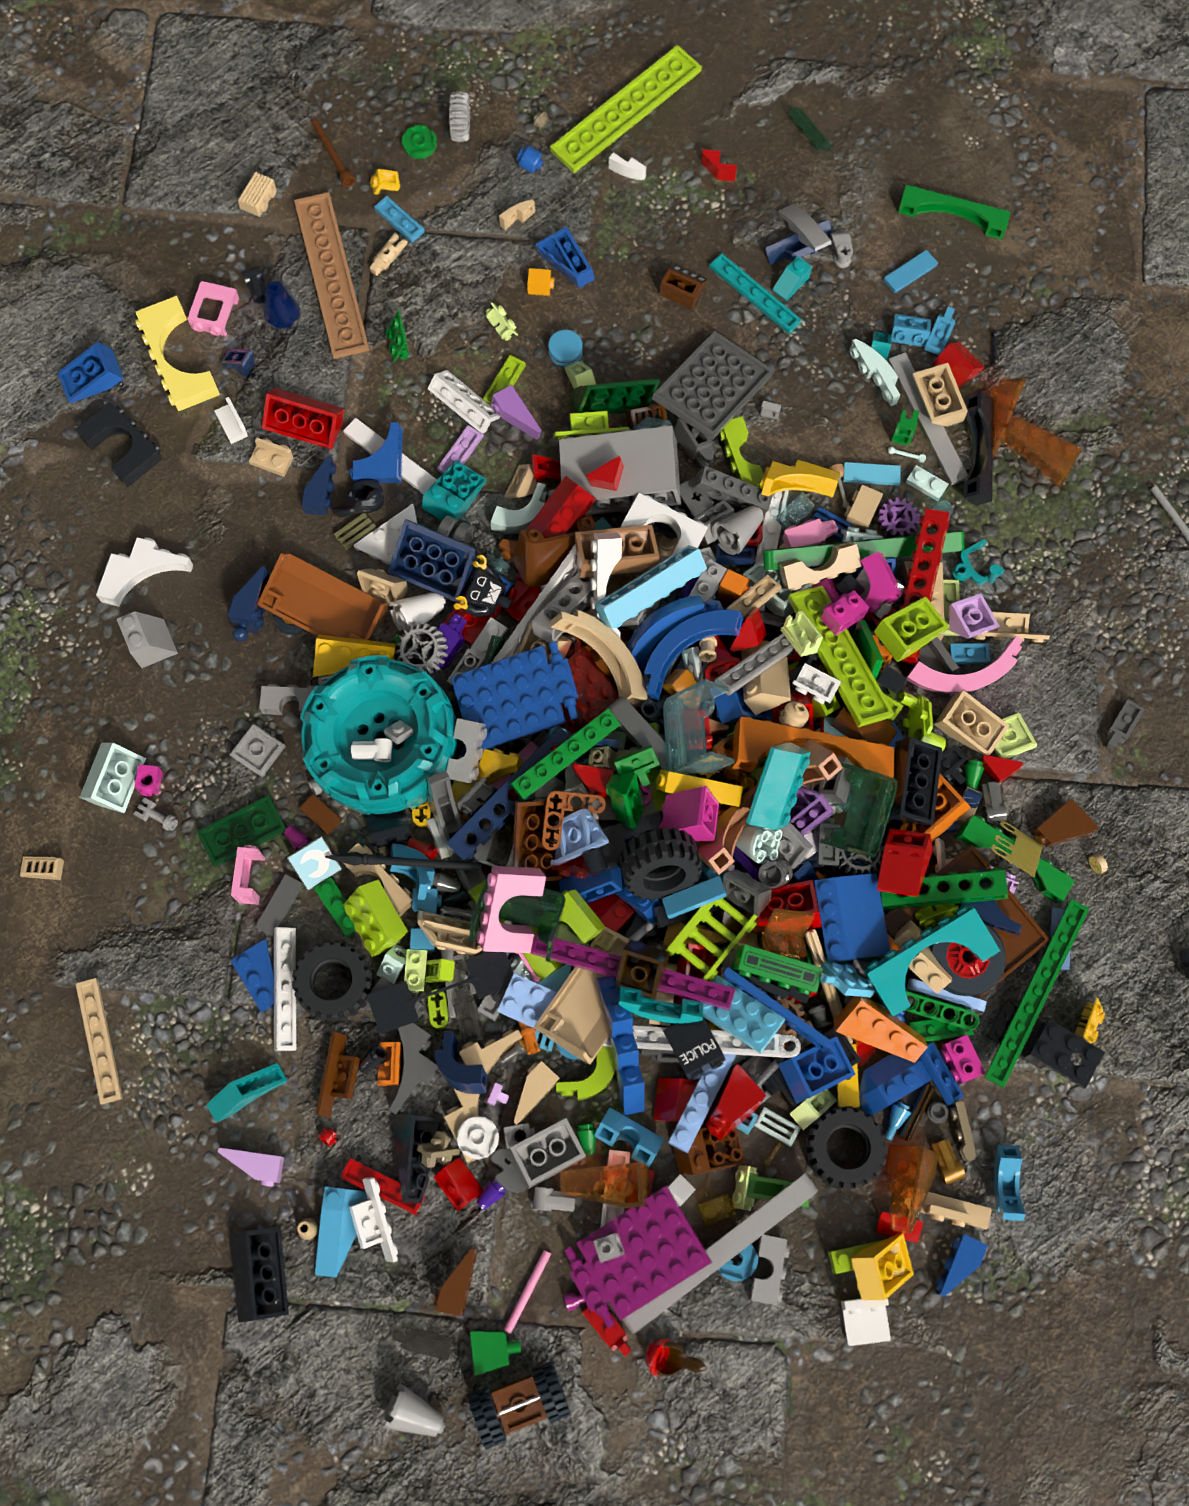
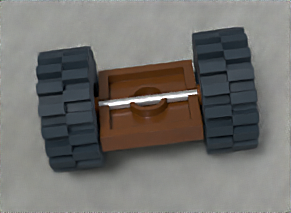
M553 1361L533 1368L531 1375L496 1389L490 1390L488 1386L467 1395L474 1423L485 1450L507 1442V1434L548 1418L551 1424L571 1416Z

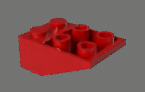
M890 829L885 843L877 891L918 897L933 851L931 834Z

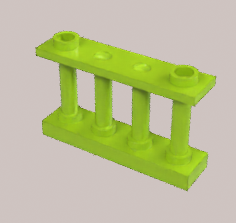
M724 898L701 906L665 951L670 952V956L674 953H680L705 974L702 977L703 980L712 981L718 973L716 968L746 931L748 933L752 931L757 924L754 921L758 916L754 914L748 920L726 902ZM713 905L716 907L720 906L743 925L737 935L733 934L711 916L712 913L709 910ZM700 921H706L730 941L724 951L698 931L699 929L696 926ZM687 937H693L717 957V960L711 967L685 947L686 945L683 942Z

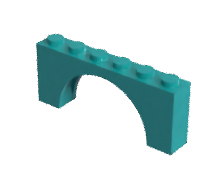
M971 906L959 908L956 910V915L951 918L947 916L938 921V926L933 929L929 927L920 933V937L915 940L911 938L902 944V948L897 951L893 949L884 955V959L879 962L875 960L866 966L867 969L864 970V973L891 1016L894 1017L911 1006L905 991L906 973L914 957L926 947L940 942L958 943L966 946L982 962L1000 952L975 908Z

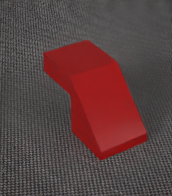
M703 149L701 161L703 166L717 180L735 182L737 165L719 163L720 151Z

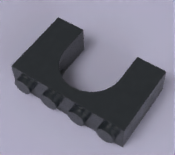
M109 402L75 429V431L91 450L112 435L123 434L132 438L130 451L111 466L115 475L129 487L162 460L159 454L161 450L154 442L151 444L148 441L149 438L144 431L136 429L137 425L131 418L126 419L124 417L125 413L118 405L115 407Z

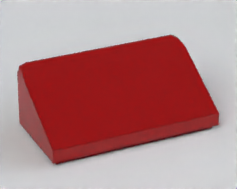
M881 1211L879 1212L875 1233L890 1237L903 1233L906 1241L918 1243L923 1221Z

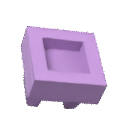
M492 1082L484 1102L494 1106L496 1101L506 1104L509 1096L501 1092L502 1085Z

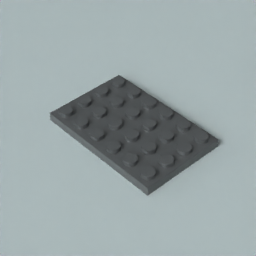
M714 331L653 394L652 399L713 440L771 378L774 370Z

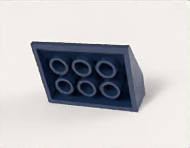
M405 519L387 573L458 602L455 598L465 595L470 582L476 548Z

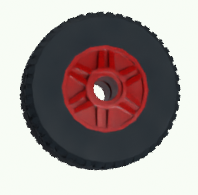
M986 922L983 923L1000 949V952L983 962L978 960L966 946L958 943L940 942L928 946L939 964L952 977V981L943 988L949 993L958 996L979 995L993 988L1002 977L1006 964L1005 946L995 929L987 925ZM963 953L966 954V961L962 958Z

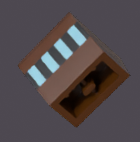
M674 265L668 269L661 282L660 295L689 309H693L708 279L678 265Z

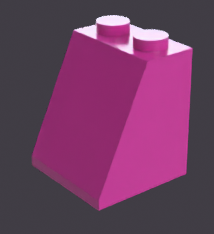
M700 786L666 795L665 803L662 805L663 821L660 823L659 828L667 827L668 829L677 828L679 831L683 830L691 835L694 841H715L719 802L707 786Z

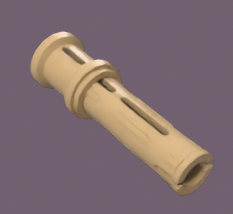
M715 636L701 639L699 641L701 646L699 659L703 662L714 661L716 659L715 647L717 646Z

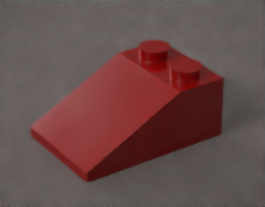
M813 880L772 888L771 901L757 917L758 926L801 931L822 927Z
M614 893L587 903L603 925L616 933H619L635 914V911Z

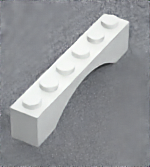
M618 532L594 533V540H591V551L594 552V559H591V570L594 571V578H591V589L594 590V597H591V608L594 609L593 617L599 621L601 619L594 604L605 598L609 576L617 562L621 559L622 538ZM610 628L620 638L619 629Z

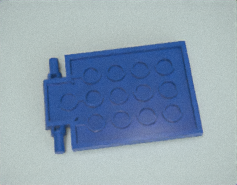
M556 641L549 643L552 654L551 664L549 663L545 647L540 646L451 677L462 719L486 724L487 735L485 740L482 741L481 746L483 751L567 723L562 703L567 707L570 719H578L575 707V699L578 698V693L568 659H563Z

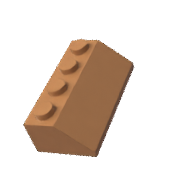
M652 525L575 532L576 558L580 578L594 577V571L591 570V559H594V552L591 551V540H594V533L618 532L622 538L621 559L617 562L610 575L644 572L658 565L660 556Z

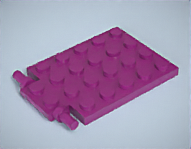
M665 1186L577 1242L576 1244L587 1263L584 1264L581 1259H578L572 1247L564 1251L571 1262L570 1267L573 1272L570 1275L590 1311H596L597 1315L602 1317L607 1328L615 1325L608 1312L609 1308L606 1303H611L621 1321L713 1263L668 1186ZM619 1233L625 1254L600 1263L593 1241Z

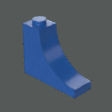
M398 422L390 424L388 437L377 452L365 459L353 461L350 474L356 483L367 479L374 480L379 484L402 483L403 428Z

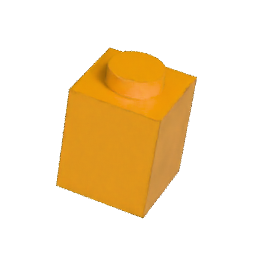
M529 268L528 294L550 296V289H554V277H551V270Z

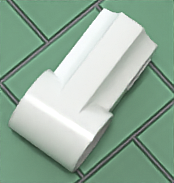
M392 740L353 741L351 745L352 759L390 762L392 758Z

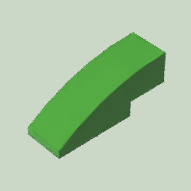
M749 1175L746 1197L769 1201L793 1182ZM810 1198L800 1206L809 1208Z

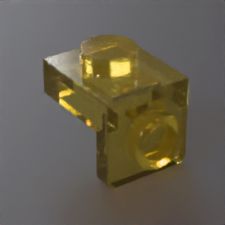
M728 1194L698 1205L705 1225L735 1215V1206Z

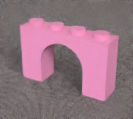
M492 866V871L488 874L487 879L488 891L484 894V911L480 914L481 927L480 931H477L476 941L483 951L531 952L534 933L528 925L501 923L498 915L501 906L511 897L517 895L542 896L546 876L540 868Z

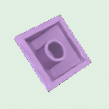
M981 593L949 605L950 631L967 639L999 627Z

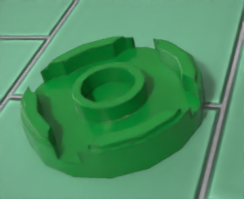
M415 125L408 128L407 132L403 134L402 147L408 156L415 159H423L434 153L437 147V137L434 131L428 129L427 126Z

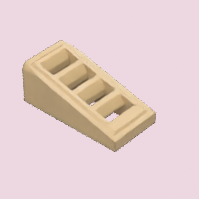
M23 857L20 877L61 880L64 860L55 857ZM28 862H32L30 872H26ZM36 863H39L38 871L34 872ZM43 863H46L45 873H42ZM50 864H53L52 873H49Z

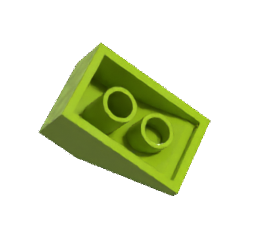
M924 597L883 619L874 632L894 659L899 662L945 632L949 626L927 597Z

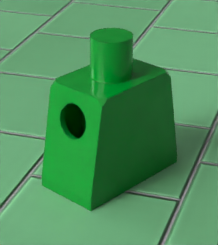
M470 1332L475 1375L509 1365V1354L521 1353L520 1339L507 1341L506 1332Z

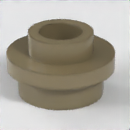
M537 113L533 118V126L539 129L544 127L549 120L547 113Z

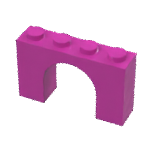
M877 551L862 559L861 562L870 580V592L864 602L869 606L867 612L874 613L881 609V605L896 602L898 597L902 595V592L882 552ZM826 578L811 587L823 586L833 604L840 597L832 579Z

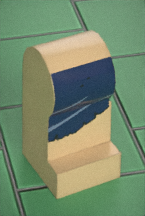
M970 787L965 789L962 798L971 809L959 818L957 823L963 825L968 817L975 815L982 792Z

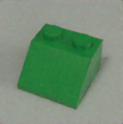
M636 773L612 775L606 785L607 794L611 797V810L613 813L615 812L617 821L630 829H636L645 808Z

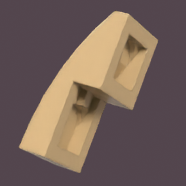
M527 200L507 209L499 216L500 226L506 230L517 219L524 223L535 213V201Z

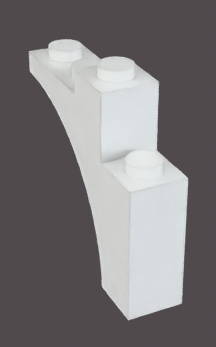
M146 537L144 539L137 538L130 557L125 554H111L96 596L103 603L120 607L127 593L145 578L165 571L179 570L191 572L193 564L185 554L178 553L176 555L168 550L159 549L153 539Z

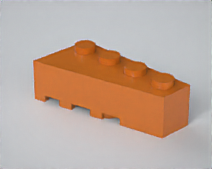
M854 996L833 1021L836 1032L914 1063L928 1048L925 1038L897 1017L891 1016L887 1010L869 997Z

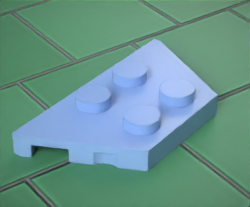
M581 809L563 818L561 842L556 849L555 860L551 859V866H559L609 843L588 809Z

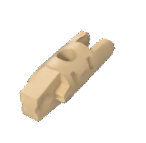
M394 233L374 257L373 264L370 266L371 273L377 276L383 269L386 270L408 242L403 239L394 247L399 238Z

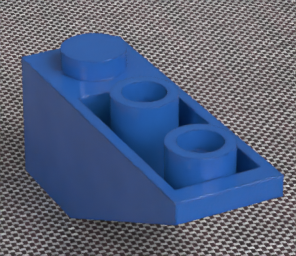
M960 1234L959 1237L956 1236L951 1247L954 1249L951 1257H947L943 1268L946 1269L944 1276H940L935 1288L938 1291L936 1295L945 1297L981 1265L988 1245L965 1234Z

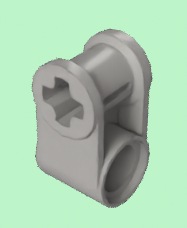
M849 231L830 234V248L835 264L840 268L848 267L853 254Z

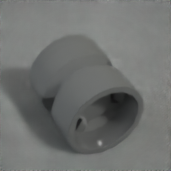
M781 859L763 864L758 872L759 881L766 884L770 889L786 885L790 882L793 875L790 864Z

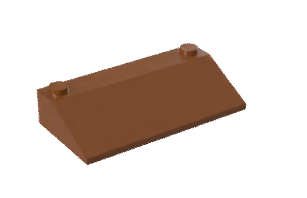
M288 552L280 554L257 603L258 606L316 636L327 635L361 640H371L389 604Z

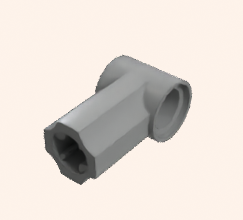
M535 1187L533 1209L574 1212L576 1193Z

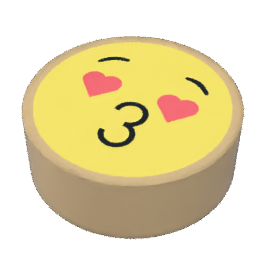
M1096 853L1089 857V864L1095 873L1102 874L1107 871L1108 865L1102 855Z

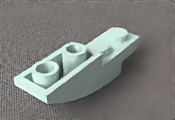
M857 339L853 340L850 354L853 359H856L860 372L865 375L866 379L873 377L874 383L880 387L884 400L888 401L890 406L897 404L900 394L895 387L898 376L893 368L873 348Z

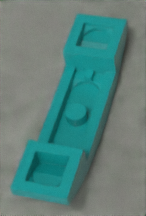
M620 987L619 1005L638 1016L666 1023H691L703 1019V1002L682 999L681 1004L641 997V990Z

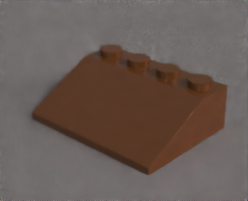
M535 797L515 802L512 867L540 868L546 876L545 881L562 880L563 864L551 866V859L555 860L556 849H546L541 841L546 797ZM550 798L554 805L553 809L549 807L548 811L560 813V809H556V804L561 802V799ZM555 814L548 817V824L555 826V822L559 820L558 816ZM546 828V832L550 831V838H546L545 841L549 843V846H552L554 830Z

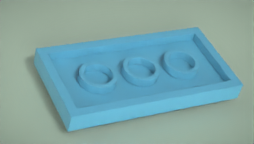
M716 975L710 982L736 990L730 1011L703 1003V1017L761 1054L785 1022V1018Z

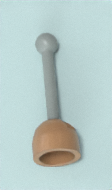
M836 464L828 469L841 473L838 485L843 500L842 507L847 509L850 504L846 500L841 482L844 468L842 464Z

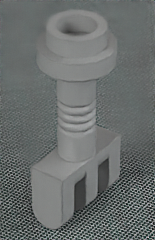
M143 798L142 802L147 804V807L140 804L137 807L143 813L135 811L133 814L145 822L149 817L154 818L163 824V829L172 831L178 824L175 816L168 815L166 817L155 811L156 804L146 798Z

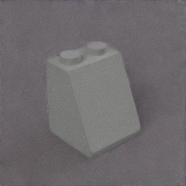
M136 611L117 619L128 649L141 668L178 654L164 619Z

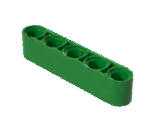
M905 988L906 996H913L914 998L910 1004L911 1006L905 1009V1011L967 1030L975 1029L978 1026L979 1017L971 1008ZM926 1002L933 1003V1008L930 1011L923 1009ZM947 1008L953 1009V1014L950 1017L943 1015L944 1010ZM967 1014L973 1015V1020L970 1023H964L963 1021Z

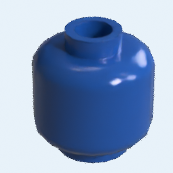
M531 146L522 147L516 159L518 166L529 173H533L536 169L540 170L544 161L541 159L542 153Z

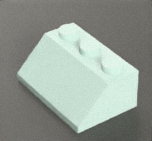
M101 743L79 798L104 808L125 813L134 790L138 765H144L146 758L117 744Z

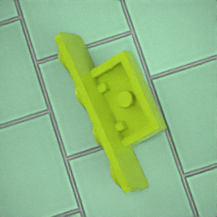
M607 411L572 413L569 415L571 431L555 432L553 439L558 438L559 441L566 437H583L587 434L617 433L622 430H629V427L609 428Z

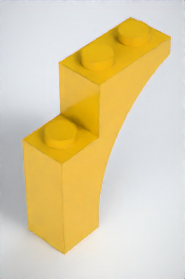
M797 460L795 466H787L773 461L771 467H767L760 484L763 487L761 494L769 497L780 491L803 490L833 497L841 473L801 460Z
M493 748L492 751L485 749L478 766V778L474 783L454 781L452 793L455 804L461 796L469 792L473 785L483 777H486L489 786L500 778L514 773L524 763L520 759L521 756L515 753L506 755L503 751ZM457 807L460 819L468 821L471 818V816L466 817L464 814L460 815Z

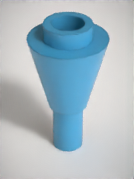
M898 1102L897 1105L892 1104L889 1127L886 1131V1137L891 1141L896 1130L900 1128L911 1114L908 1111L909 1106Z

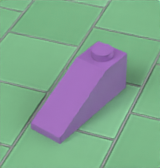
M512 385L492 396L491 407L495 413H498L502 419L536 440L540 438L542 430Z

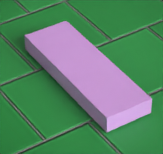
M467 425L437 467V471L443 474L456 460L464 464L482 440L483 434Z

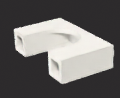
M638 493L620 527L644 526L653 522L668 524L674 529L678 538V544L672 555L688 545L698 548L708 529L702 522L694 521L684 513L676 512L670 509L668 505L659 503L649 495Z

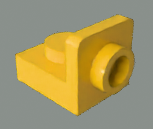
M377 169L370 181L374 194L378 195L381 189L398 191L400 188L398 172Z

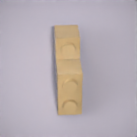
M910 920L896 932L894 943L902 948V944L911 938L915 940L920 937L922 930ZM929 947L920 951L909 965V968L936 994L952 981V977L939 964Z

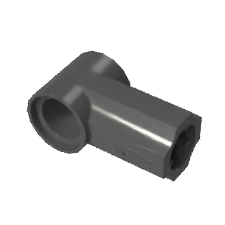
M988 782L982 784L983 818L986 820L985 823L1006 821L1007 809L1005 804L1002 803L999 783Z

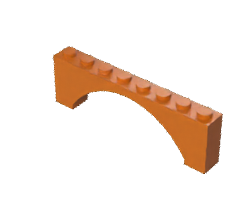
M740 717L735 725L732 769L752 772L758 761L769 755L771 747L789 742L801 747L811 739L833 752L835 756L846 757L856 767L854 773L867 789V795L887 798L894 790V747L882 743H871L866 740L851 739L847 736L830 735L827 732H815L807 728L800 729L787 726L786 724H775L771 721L755 720L751 717Z

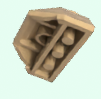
M418 910L417 923L432 946L441 950L449 949L459 954L467 953L471 955L482 950L476 941L477 931H480L481 924Z

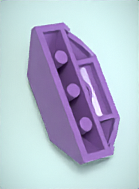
M801 786L796 794L797 801L790 811L789 815L791 818L789 822L804 836L829 818L834 810L823 794Z

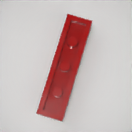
M351 1158L349 1159L340 1178L365 1190L363 1179L373 1177L379 1185L380 1191L378 1194L380 1198L417 1215L423 1200L421 1203L402 1202L399 1182Z

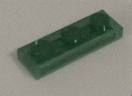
M793 107L789 112L793 117L792 121L803 129L802 133L814 142L813 146L818 151L829 152L833 147L832 144L802 109Z

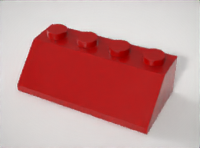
M273 388L266 393L262 429L333 449L342 427L345 408Z
M565 476L526 529L534 528L539 530L544 539L572 533L576 527L577 520L584 517L596 501V498L568 476Z

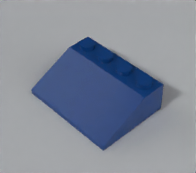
M877 873L815 880L828 963L884 956L890 951L880 891H877Z

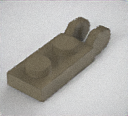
M963 1101L951 1104L950 1114L952 1120H955L957 1129H955L956 1139L961 1141L959 1154L963 1161L969 1162L974 1160L976 1156L974 1141L965 1104Z

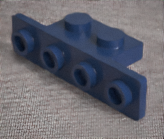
M826 219L817 224L829 238L832 230L829 220ZM797 233L764 248L769 264L784 258L794 260L797 256L803 259L805 255L815 254L820 251H815L800 242Z

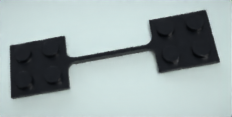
M489 951L466 959L465 962L469 971L468 979L419 997H413L410 994L406 981L368 994L367 998L379 1034L419 1021L415 1009V1004L418 1000L465 983L473 984L478 999L507 989L514 974L506 952Z

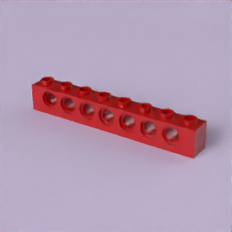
M926 508L925 515H921L919 526H922L920 533L917 532L915 544H918L917 550H913L911 562L914 563L912 569L909 568L907 574L909 585L904 587L903 598H905L904 605H900L899 611L911 605V602L919 601L924 597H927L931 603L950 521V515L947 511ZM930 529L937 530L934 534H929L927 532ZM925 547H932V548H933V549H932L931 551H929V552L923 551V549H924ZM923 564L929 566L925 570L919 569V567ZM919 582L925 584L922 588L915 587ZM920 649L901 661L917 663Z

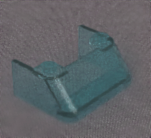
M705 679L666 699L663 711L667 768L670 772L680 774L712 773L735 763L733 758L714 752L706 753L704 718L711 715L714 711V698L728 692L729 687Z

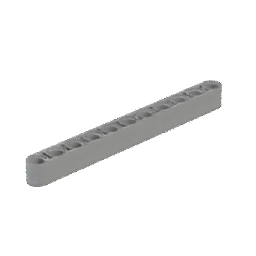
M804 1173L708 1247L706 1252L713 1263L624 1318L623 1322L630 1332L634 1334L815 1195L819 1190L808 1175Z

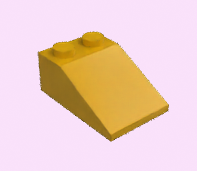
M903 1233L862 1249L851 1258L852 1268L857 1279V1288L862 1300H886L914 1275Z

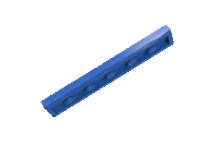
M729 967L722 975L724 980L784 1017V1023L823 1052L829 1048L832 1043L831 1040Z

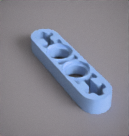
M911 978L908 981L907 989L977 1011L984 1012L986 1001L971 996H958L944 989L936 994L925 982Z

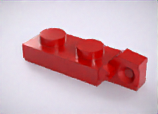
M588 1307L582 1312L609 1348L611 1347L613 1351L618 1348L625 1357L631 1352V1349L625 1343L628 1339L626 1332L612 1315L611 1317L615 1325L607 1328L602 1317L598 1316L596 1311L591 1312Z

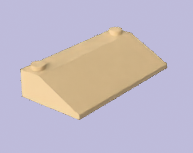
M606 927L595 937L589 947L622 956L623 949L630 939ZM575 967L534 1028L574 1056L591 1064L610 1036L597 985V978L606 977V975Z

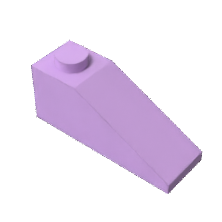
M218 1148V1153L255 1180H260L261 1185L273 1187L274 1183H280L284 1157Z

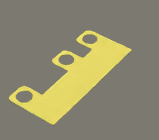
M1001 821L1000 825L1017 836L1016 841L1013 845L996 835L995 840L1011 850L1012 853L1010 855L996 845H992V851L1035 877L1043 845L1007 822ZM1004 824L1011 826L1015 831L1009 830ZM999 839L1006 841L1010 846L1002 844ZM995 848L1003 851L1007 856L999 854Z

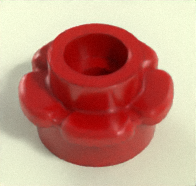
M322 1128L318 1134L320 1140L328 1147L333 1143L336 1144L335 1138L337 1134L331 1128Z

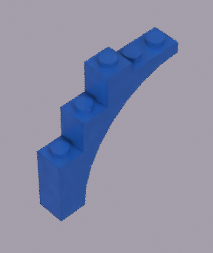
M606 976L597 978V985L611 1037L617 1072L619 1100L625 1116L644 1111V1080L639 1068V1050L633 1035L632 1014L619 1005L620 988L615 986L617 978Z

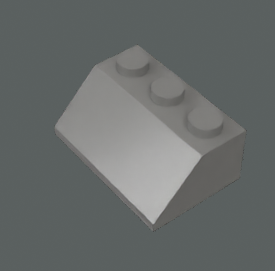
M567 1118L510 1147L528 1189L582 1161L586 1157Z

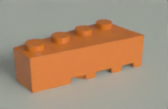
M939 774L934 824L904 823L900 830L931 834V841L933 842L969 811L971 807L947 780Z

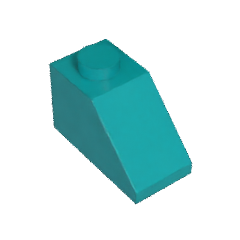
M797 256L786 267L772 291L784 301H787L809 279L812 266Z

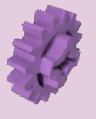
M898 497L895 499V502L889 499L887 504H883L878 514L880 516L878 522L882 523L880 529L885 528V534L887 535L890 532L892 537H895V535H898V537L903 536V534L909 536L910 532H915L920 522L918 521L920 514H915L918 508H912L913 502L907 504L905 498L902 502L899 501Z

